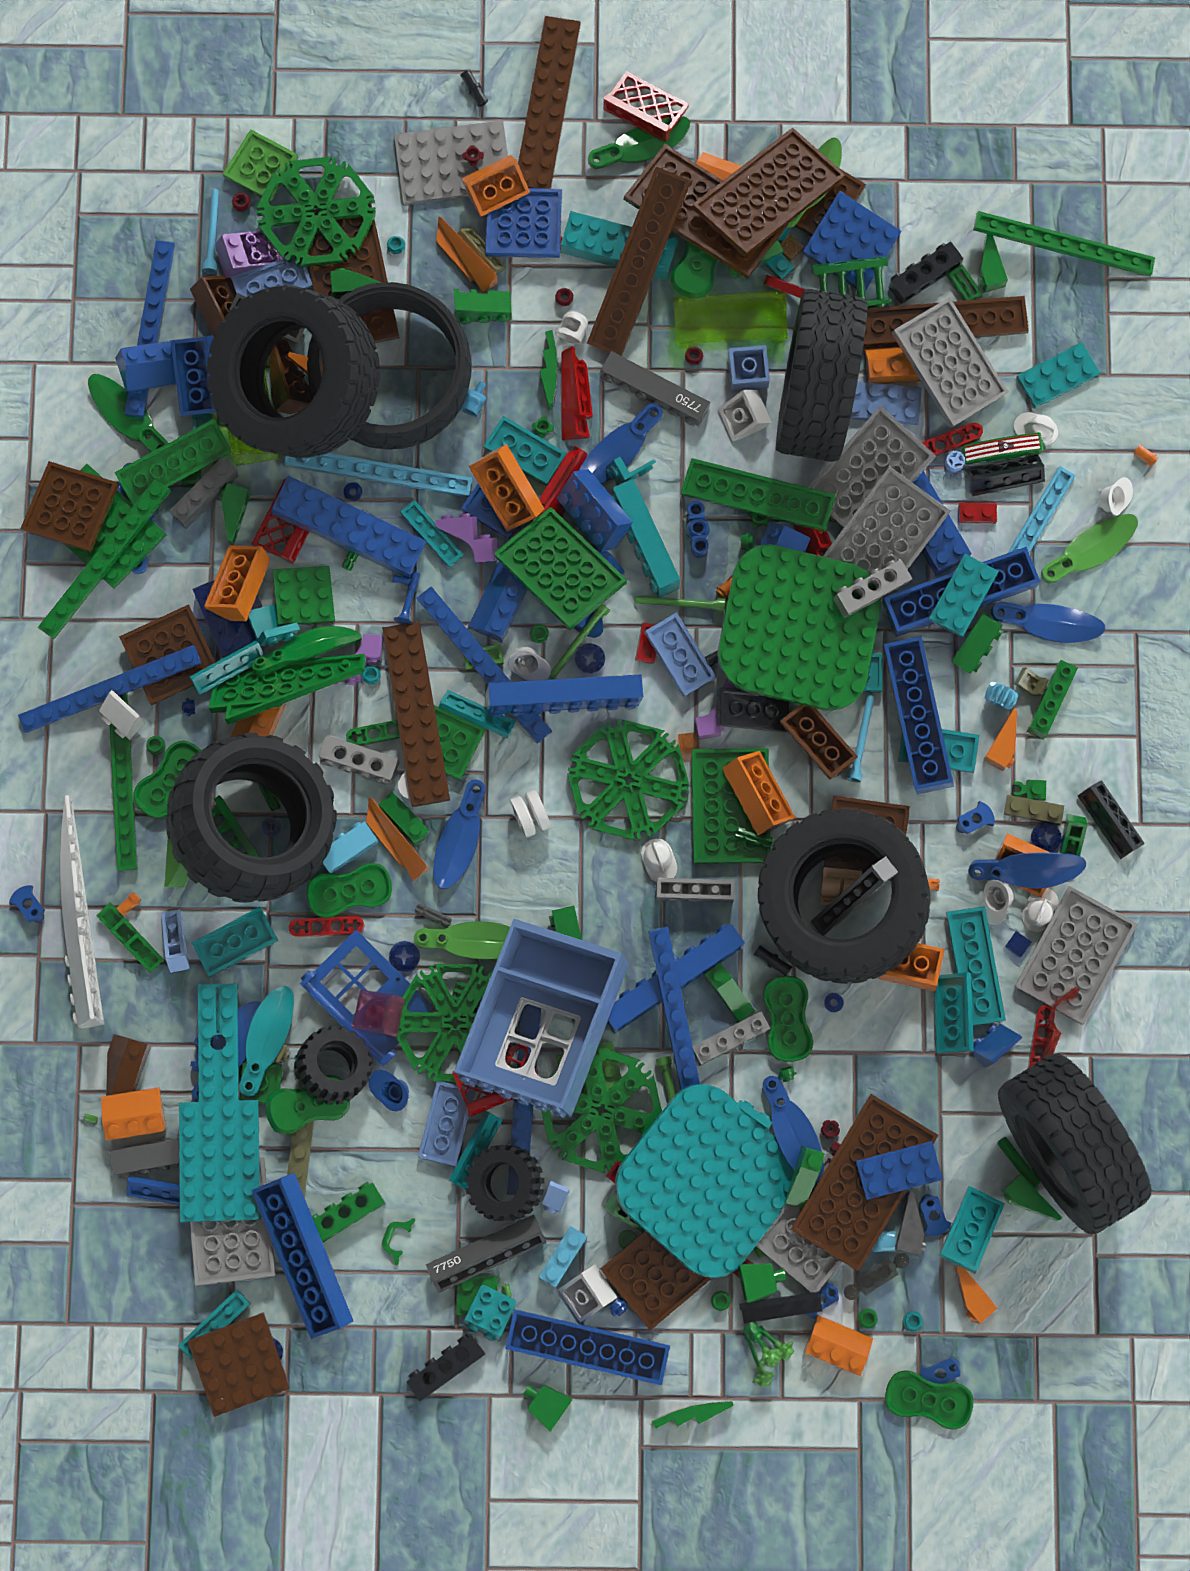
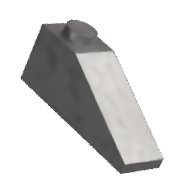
M909 1191L895 1250L919 1256L921 1252L924 1253L926 1241H924V1232L915 1194Z

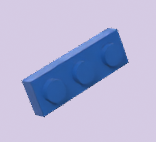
M129 1176L127 1196L180 1205V1185Z

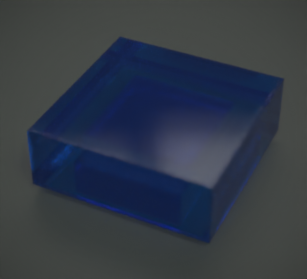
M1015 931L1004 947L1021 958L1032 941L1018 931Z

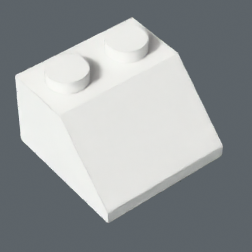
M757 389L743 390L718 408L732 441H737L757 433L772 423Z
M112 690L99 710L103 715L101 719L108 726L112 723L116 727L114 731L122 739L126 736L130 740L146 724Z
M596 1264L558 1289L580 1323L617 1298Z

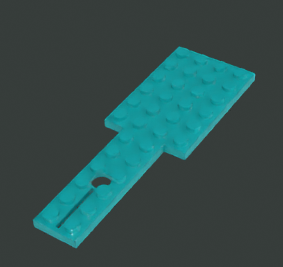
M198 984L199 1102L179 1103L180 1222L260 1220V1210L252 1193L253 1189L260 1187L259 1100L239 1101L238 984ZM216 989H217V1010H216ZM216 1035H221L226 1040V1045L221 1050H215L211 1047V1039Z

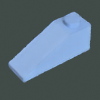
M180 909L161 913L165 958L170 972L190 969Z

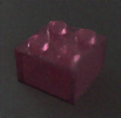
M360 990L352 1028L363 1032L397 1037L405 999L392 994Z

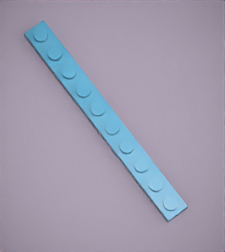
M331 453L310 458L286 456L284 463L288 467L462 497L470 496L473 481L471 477Z

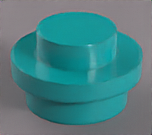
M399 236L391 237L387 242L388 251L392 254L402 253L405 250L404 239Z
M373 665L365 667V671L362 673L363 681L370 685L376 684L381 678L380 670Z
M910 1311L905 1314L903 1325L909 1331H917L923 1325V1318L918 1312Z

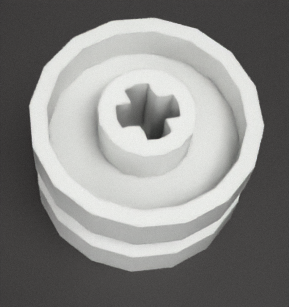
M535 789L526 792L525 797L528 805L525 804L520 796L510 799L516 821L526 838L536 834L533 822H536L539 830L542 832L551 828L547 813Z

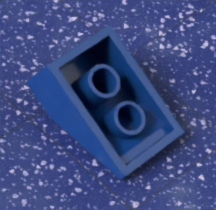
M1002 1024L997 1027L992 1025L986 1031L987 1036L984 1039L979 1037L974 1041V1051L970 1052L986 1069L1023 1037Z

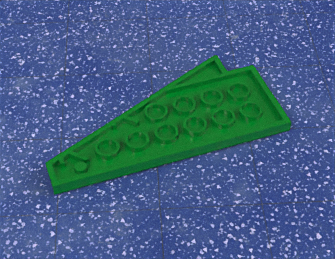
M365 654L306 659L289 663L287 666L264 676L256 675L251 666L213 687L209 710L211 713L226 712V724H232L364 673L366 656Z

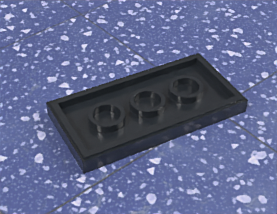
M717 688V726L788 732L780 721L789 714V702L746 692L741 689Z

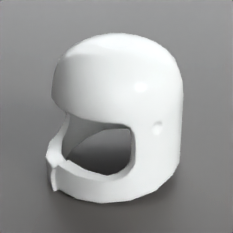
M569 311L563 316L561 325L556 329L555 335L568 342L580 344L586 333L588 320L579 312Z

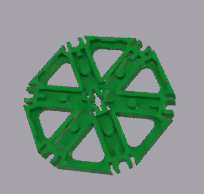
M332 156L289 161L290 165L285 163L287 169L285 172L277 168L279 176L275 172L273 173L256 208L257 216H264V219L257 220L259 229L282 259L285 260L286 257L287 263H289L292 258H296L295 265L297 267L300 265L302 268L344 263L343 259L348 261L347 252H352L354 256L356 255L354 247L359 253L375 219L376 208L369 207L370 204L375 203L374 195L349 163L347 168L345 161L342 162V165L337 166V158L335 157L332 160ZM322 166L325 169L315 192L311 190L300 176L299 171L301 168ZM344 177H349L360 190L358 197L333 200ZM278 184H283L298 204L271 206L269 200L275 187ZM315 208L321 211L318 212L317 216L313 213ZM358 217L364 219L357 236L354 238L348 237L335 221ZM299 224L291 243L288 245H283L272 232V227ZM318 231L332 247L333 252L331 254L310 256L308 254Z
M622 719L623 727H621L619 720H616V728H611L608 722L606 724L608 731L606 732L603 724L572 754V756L578 757L579 760L577 758L570 759V762L576 763L577 766L575 768L568 767V771L575 774L567 773L578 815L580 816L585 811L586 813L581 816V820L583 821L586 817L592 819L588 824L589 828L596 822L597 824L592 830L636 841L634 833H637L638 840H641V832H646L648 838H650L651 831L649 829H652L653 835H655L685 806V804L678 802V800L681 802L687 801V798L682 797L681 793L683 791L689 793L688 787H690L679 745L677 744L672 749L671 747L675 745L676 740L674 739L671 743L665 741L669 733H665L661 738L660 736L665 730ZM633 731L651 736L653 742L633 761L627 734ZM605 739L609 744L614 766L587 759L586 754L599 740ZM672 757L675 761L679 778L677 781H671L648 774L664 758ZM628 775H631V779L635 782H630L627 785L626 781L622 778H627ZM581 779H587L609 786L590 804H585L582 800L578 783ZM643 794L667 800L670 802L671 808L658 821L653 822L649 819ZM623 799L630 820V827L626 830L608 826L604 822V818Z
M434 964L437 972H434V968L430 965L431 973L425 975L421 970L422 980L416 974L394 1012L402 1014L393 1015V1018L400 1019V1024L397 1026L393 1025L392 1028H401V1031H393L414 1071L418 1065H421L417 1074L420 1075L422 1070L429 1072L427 1080L434 1073L435 1076L432 1081L456 1082L453 1074H445L441 1071V1065L454 1043L460 1053L462 1052L477 1014L473 1012L483 997L493 973L491 971L488 976H483V966L479 968L478 973L475 972L479 966L478 964ZM447 972L467 973L470 976L468 984L456 1003L442 979L443 975ZM422 987L427 991L438 1013L408 1011L407 1004L417 988ZM457 1017L458 1021L466 1022V1024L453 1028V1025L444 1022L453 1021V1018ZM436 1032L437 1035L425 1055L419 1058L414 1055L406 1040L408 1033Z
M598 1047V1055L595 1053L585 1080L588 1095L580 1093L573 1111L581 1115L562 1133H556L553 1130L550 1110L547 1109L546 1112L541 1111L548 1144L550 1145L551 1142L556 1140V1143L552 1144L551 1149L553 1150L557 1146L562 1148V1151L558 1154L559 1158L566 1152L567 1155L562 1160L605 1173L604 1165H607V1171H609L611 1165L616 1160L621 1162L628 1154H623L620 1150L615 1125L640 1132L644 1135L656 1117L662 1112L654 1074L649 1079L646 1078L651 1075L652 1071L649 1070L646 1073H642L641 1068L645 1065L643 1062L638 1067H635L641 1060ZM607 1058L628 1066V1072L608 1090L602 1069V1061ZM555 1071L549 1078L554 1076L557 1071ZM645 1086L649 1089L653 1110L650 1113L622 1106L640 1087ZM603 1104L604 1108L611 1113L603 1112L602 1115H598V1111L591 1106L600 1107ZM596 1129L601 1152L600 1160L592 1161L577 1156L575 1148Z

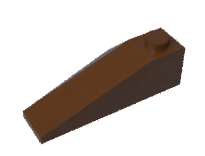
M113 1035L107 1052L106 1096L136 1091L151 1049L150 1045L120 1035Z

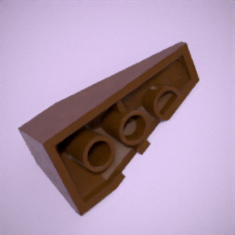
M280 340L270 353L271 397L277 412L294 414L304 409L312 401L313 396L310 386L307 385L304 379L305 373L302 370L300 371L289 360L288 354L289 352L293 353L288 342Z

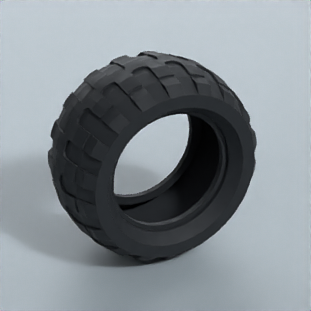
M246 733L211 743L208 747L196 753L179 772L168 797L166 833L173 846L172 853L177 863H181L188 871L186 875L194 883L197 884L199 882L208 889L210 894L219 898L227 897L239 903L275 900L297 890L318 871L332 845L337 811L333 806V790L331 785L326 784L323 778V770L316 762L313 764L305 756L306 752L296 745L290 746L284 743L283 739L277 736L269 735L264 737L258 736L257 733ZM231 780H248L258 783L274 793L286 809L290 821V839L286 851L277 856L261 858L243 854L230 846L222 838L213 821L211 800L215 787Z

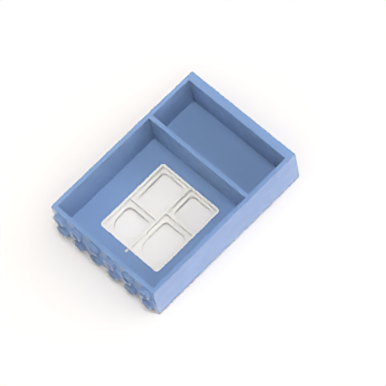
M513 919L454 1070L459 1076L458 1079L464 1081L463 1083L470 1087L477 1085L481 1087V1090L488 1093L495 1091L505 1099L510 1100L513 1097L520 1104L528 1106L531 1103L536 1109L544 1112L548 1109L558 1117L564 1118L565 1115L572 1117L629 966V962L624 955L602 946ZM526 1004L546 1010L542 1025L534 1040L515 1034L517 1023ZM555 1014L575 1020L569 1040H562L548 1035V1029ZM511 1042L531 1048L527 1063L518 1069L509 1067L505 1060L506 1052ZM544 1043L564 1049V1054L556 1074L547 1079L539 1077L535 1072V1063Z

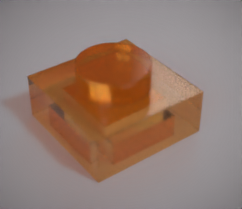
M792 235L780 244L784 250L782 254L790 262L804 248Z
M697 732L678 734L681 754L692 753V749H699Z

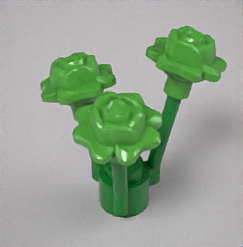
M752 1322L743 1329L746 1335L744 1339L748 1343L757 1366L756 1371L758 1374L752 1383L765 1387L772 1383V1377L775 1373L765 1371L764 1367L773 1368L779 1363L780 1359L784 1361L789 1359L794 1353L792 1348L793 1342L782 1344L779 1340L776 1341L762 1325L758 1326L756 1322ZM763 1335L774 1344L775 1350L765 1347L761 1341ZM752 1342H757L762 1349L763 1355L760 1361Z

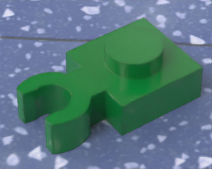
M1027 780L1026 785L1016 781L1013 783V786H1018L1020 792H1013L1012 796L1020 797L1022 794H1026L1028 799L1045 801L1047 781Z

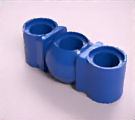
M692 501L689 503L687 510L688 524L686 532L692 545V554L697 558H703L708 553L709 543L707 540L710 527L705 520L702 502ZM693 508H698L701 511V513L696 515L693 514L691 510ZM695 526H700L703 529V531L697 533L693 530V528ZM702 544L705 549L698 551L695 546Z

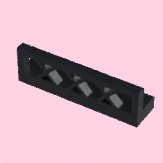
M1038 454L965 469V474L970 482V493L972 496L1045 482V468Z
M1102 780L1077 795L1120 860L1145 844Z
M820 1291L739 1304L744 1323L823 1311Z

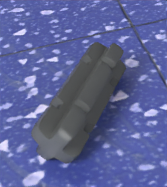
M421 903L415 909L416 914L424 915L425 918L438 924L441 923L446 928L452 922L451 917L443 916L442 913L429 907L426 908Z

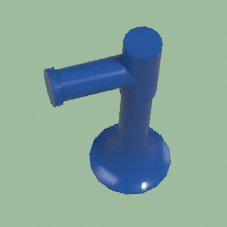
M412 572L411 578L393 575V583L408 585L402 612L398 617H394V621L399 624H413L409 619V612L420 577L419 573Z

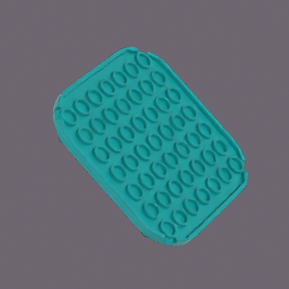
M698 1084L682 1089L671 1099L622 1161L616 1174V1196L624 1212L686 1268L697 1275L715 1278L726 1276L739 1268L738 1265L745 1261L781 1214L782 1208L786 1205L785 1200L794 1170L784 1157L776 1137L740 1109L741 1105L731 1096L716 1086Z

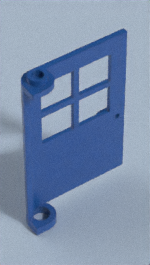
M355 930L315 971H307L300 978L302 980L300 984L343 1027H346L348 1032L353 1030L357 1033V1038L360 1039L362 1037L365 1040L364 1046H369L372 1057L384 1067L397 1054L393 1049L399 1042L393 1031L399 1032L401 1028H392L393 1025L397 1026L400 1024V1019L393 1018V1015L402 1014L394 1012L410 983ZM357 946L371 962L354 977L340 962ZM375 964L389 979L372 995L358 979ZM338 966L352 981L340 993L334 996L321 981ZM355 983L369 999L352 1014L338 999ZM417 990L407 1004V1009L410 1012H431L434 1009Z

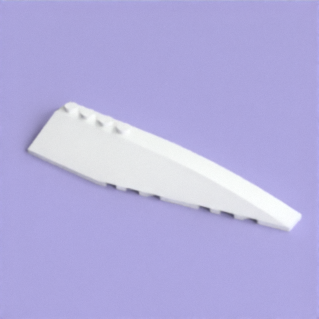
M67 795L64 799L61 830V901L68 954L65 956V963L70 968L68 983L73 989V994H70V998L76 1010V1013H73V1020L75 1025L77 1024L82 1029L104 1025L73 801Z

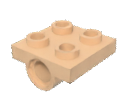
M824 865L820 905H829L862 875V869Z

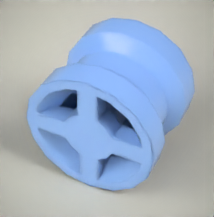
M958 451L949 453L945 460V468L950 473L960 472L965 464L964 455Z

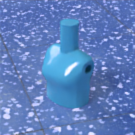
M479 381L475 391L468 390L466 399L460 409L461 411L475 417L478 416L480 409L486 402V397L482 395L486 385L484 382Z

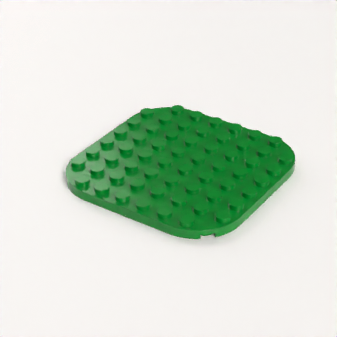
M761 545L746 552L740 558L733 571L718 644V663L720 669L728 678L727 680L738 689L827 711L843 709L856 701L867 683L881 609V598L846 618L842 616L833 598L837 595V590L844 586L847 588L853 586V581L860 577L864 580L869 577V573L851 563L777 545ZM869 583L868 588L875 591V586ZM852 592L853 598L859 600V595L856 592Z

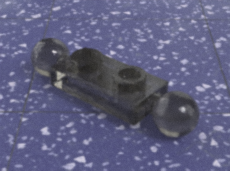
M898 1253L894 1257L893 1262L886 1258L854 1278L857 1282L856 1285L849 1284L844 1288L845 1298L855 1300L858 1298L860 1291L866 1296L898 1276L899 1274L896 1269L906 1268L909 1265V1257L905 1253Z

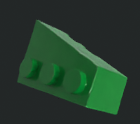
M454 289L455 314L460 324L466 325L478 321L479 323H488L494 320L506 322L512 319L510 292L488 290L486 294H481L471 289L470 293L459 292V289Z
M983 613L951 662L969 674L972 671L977 672L982 665L980 659L983 655L988 656L993 648L990 644L994 639L998 640L1003 633V630H1001L1003 625Z

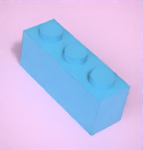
M365 821L363 823L358 822L351 827V831L345 834L343 832L335 837V841L332 843L330 851L322 863L329 873L334 874L379 844Z
M570 1226L539 1277L556 1288L587 1239V1236Z

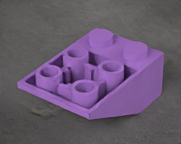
M262 231L222 234L215 244L225 278H231V276L282 260L279 253Z

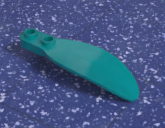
M279 986L272 990L262 1001L252 1019L246 1041L247 1064L239 1085L241 1093L245 1096L251 1097L259 1092L266 1069L277 1058L288 1036L293 1017L294 996L292 990L287 986ZM254 1064L259 1065V1069L257 1071H253L252 1069ZM252 1083V1089L247 1090L246 1084Z

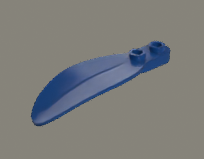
M655 403L648 404L632 422L621 425L609 433L590 452L581 465L580 470L589 469L602 484L610 480L606 472V466L614 459L621 457L627 467L640 451L646 434L662 419L663 411L661 406ZM655 411L657 412V415L655 417L650 416V413ZM643 425L644 428L642 430H638L637 426Z
M998 602L991 609V615L994 620L1018 625L1036 637L1053 642L1076 643L1089 641L1099 637L1105 631V624L1097 617L1060 605L1030 604L1022 606ZM1001 610L1003 615H999L997 611ZM1017 613L1021 615V619L1016 617Z
M471 780L467 784L460 807L450 816L439 838L434 858L433 876L435 884L441 889L451 887L461 878L475 853L480 833L479 810L486 792V787L480 780ZM475 786L480 788L478 793L473 792ZM469 804L474 806L472 811H467Z
M1023 853L1011 855L1002 860H974L969 866L968 873L975 880H1000L1018 887L1048 888L1063 884L1077 877L1085 869L1086 861L1083 857L1073 854Z
M258 1001L250 1002L238 1009L239 1067L246 1059L247 1035L252 1019L261 1004ZM216 1035L211 1043V1047L215 1050H221L225 1047L226 1040L223 1036ZM199 1080L192 1090V1098L195 1102H199Z
M768 1076L763 1081V1091L772 1108L773 1130L784 1157L794 1170L801 1145L821 1151L820 1143L807 1116L795 1103L790 1101L781 1080L776 1076ZM773 1082L776 1084V1086L774 1088L769 1087V1084ZM783 1100L784 1104L778 1105L777 1101ZM822 1162V1166H821V1169H820V1173H819V1175H818V1177H817V1180H816L814 1186L817 1185L818 1181L820 1180L821 1176H822L823 1173H824V1164H823V1162Z

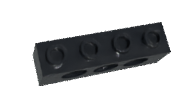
M951 241L946 245L942 243L935 249V252L932 254L927 253L920 259V262L910 264L905 269V272L902 274L897 273L890 279L889 289L901 305L946 276L953 269L962 265L964 258ZM941 259L944 261V264H938L936 260ZM926 269L929 271V274H923L921 270ZM906 279H912L914 283L908 284Z
M465 1334L457 1340L459 1344L454 1348L448 1346L441 1351L443 1356L437 1360L433 1357L424 1364L426 1368L419 1372L416 1369L408 1375L409 1380L406 1383L419 1402L486 1355L473 1334L470 1336ZM458 1349L466 1350L467 1357L465 1360L457 1359L456 1352ZM443 1360L448 1361L451 1365L448 1372H443L440 1369V1363ZM426 1372L434 1375L433 1383L427 1384L424 1382L423 1376Z

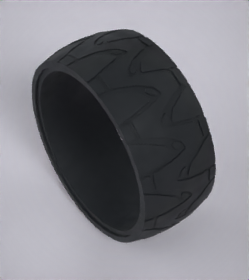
M379 282L364 285L339 298L338 300L352 308L359 317L374 311L387 309L404 310L418 314L432 322L442 331L450 342L456 356L455 373L451 385L441 401L432 410L413 421L398 425L361 423V429L350 440L371 448L394 450L416 446L442 432L462 408L467 396L466 393L469 390L472 371L469 344L454 314L447 309L445 304L428 292L397 282ZM312 335L307 353V375L314 398L322 380L323 359L319 345Z

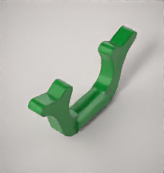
M415 1218L407 1222H392L386 1229L382 1239V1247L394 1258L395 1265L399 1264V1256L403 1252L395 1251L389 1246L394 1230L397 1227H402L411 1232V1226L415 1222Z

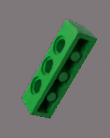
M1063 660L1059 661L1026 732L1043 740L1045 739L1078 667Z
M366 1182L358 1187L359 1191L352 1195L351 1192L341 1198L342 1202L335 1205V1203H332L324 1208L325 1212L318 1215L316 1213L312 1216L322 1243L386 1204L374 1183L369 1184ZM360 1196H364L367 1200L366 1205L362 1208L356 1204ZM342 1207H348L350 1210V1214L346 1218H342L339 1214ZM330 1217L333 1225L326 1229L323 1227L322 1222L325 1218Z

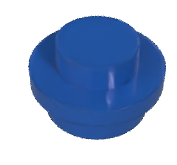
M621 1298L616 1299L609 1307L613 1316H621L627 1310L626 1306L628 1303Z

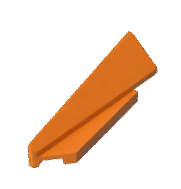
M440 216L437 227V245L472 284L476 282L481 292L485 294L498 283L496 273Z
M370 797L368 799L367 825L402 868L405 866L411 879L415 881L429 870L428 866Z

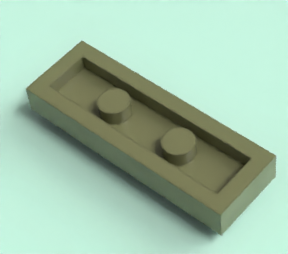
M472 227L460 229L457 234L495 273L503 272L506 265L499 257L486 256V243Z
M1007 795L1004 815L1061 825L1065 805Z

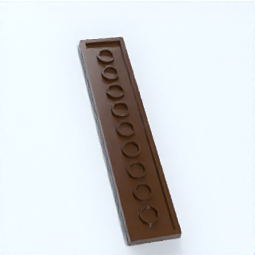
M545 16L518 160V165L528 188L551 189L581 21Z
M655 167L587 344L609 353L612 351L620 356L623 355L691 180Z
M1025 296L953 301L975 338L1028 334L1029 332ZM939 303L867 308L863 347L898 344L891 332Z
M420 621L413 622V624L405 623L382 627L412 807L450 801Z

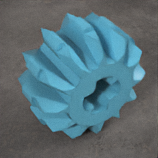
M992 682L988 686L985 699L989 703L1004 710H1012L1018 698L1017 692L996 682Z

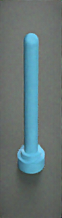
M213 189L211 193L207 259L202 263V272L206 274L217 273L214 253L219 200L218 189Z
M872 693L867 695L855 751L858 758L850 770L847 771L846 779L852 782H861L863 774L861 773L860 765L874 701V694Z

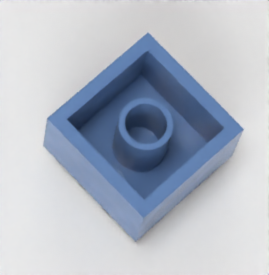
M766 345L729 348L728 364L731 391L769 388L770 377Z

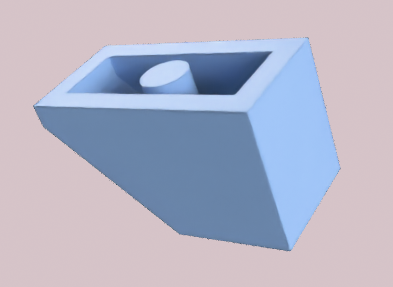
M551 1181L542 1205L545 1206L544 1210L553 1214L556 1211L560 1212L568 1195L569 1188Z

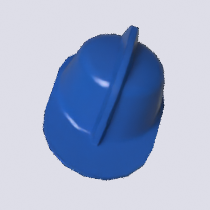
M378 1070L371 1074L368 1084L371 1093L390 1111L396 1112L405 1108L409 1099L407 1084L385 1070Z

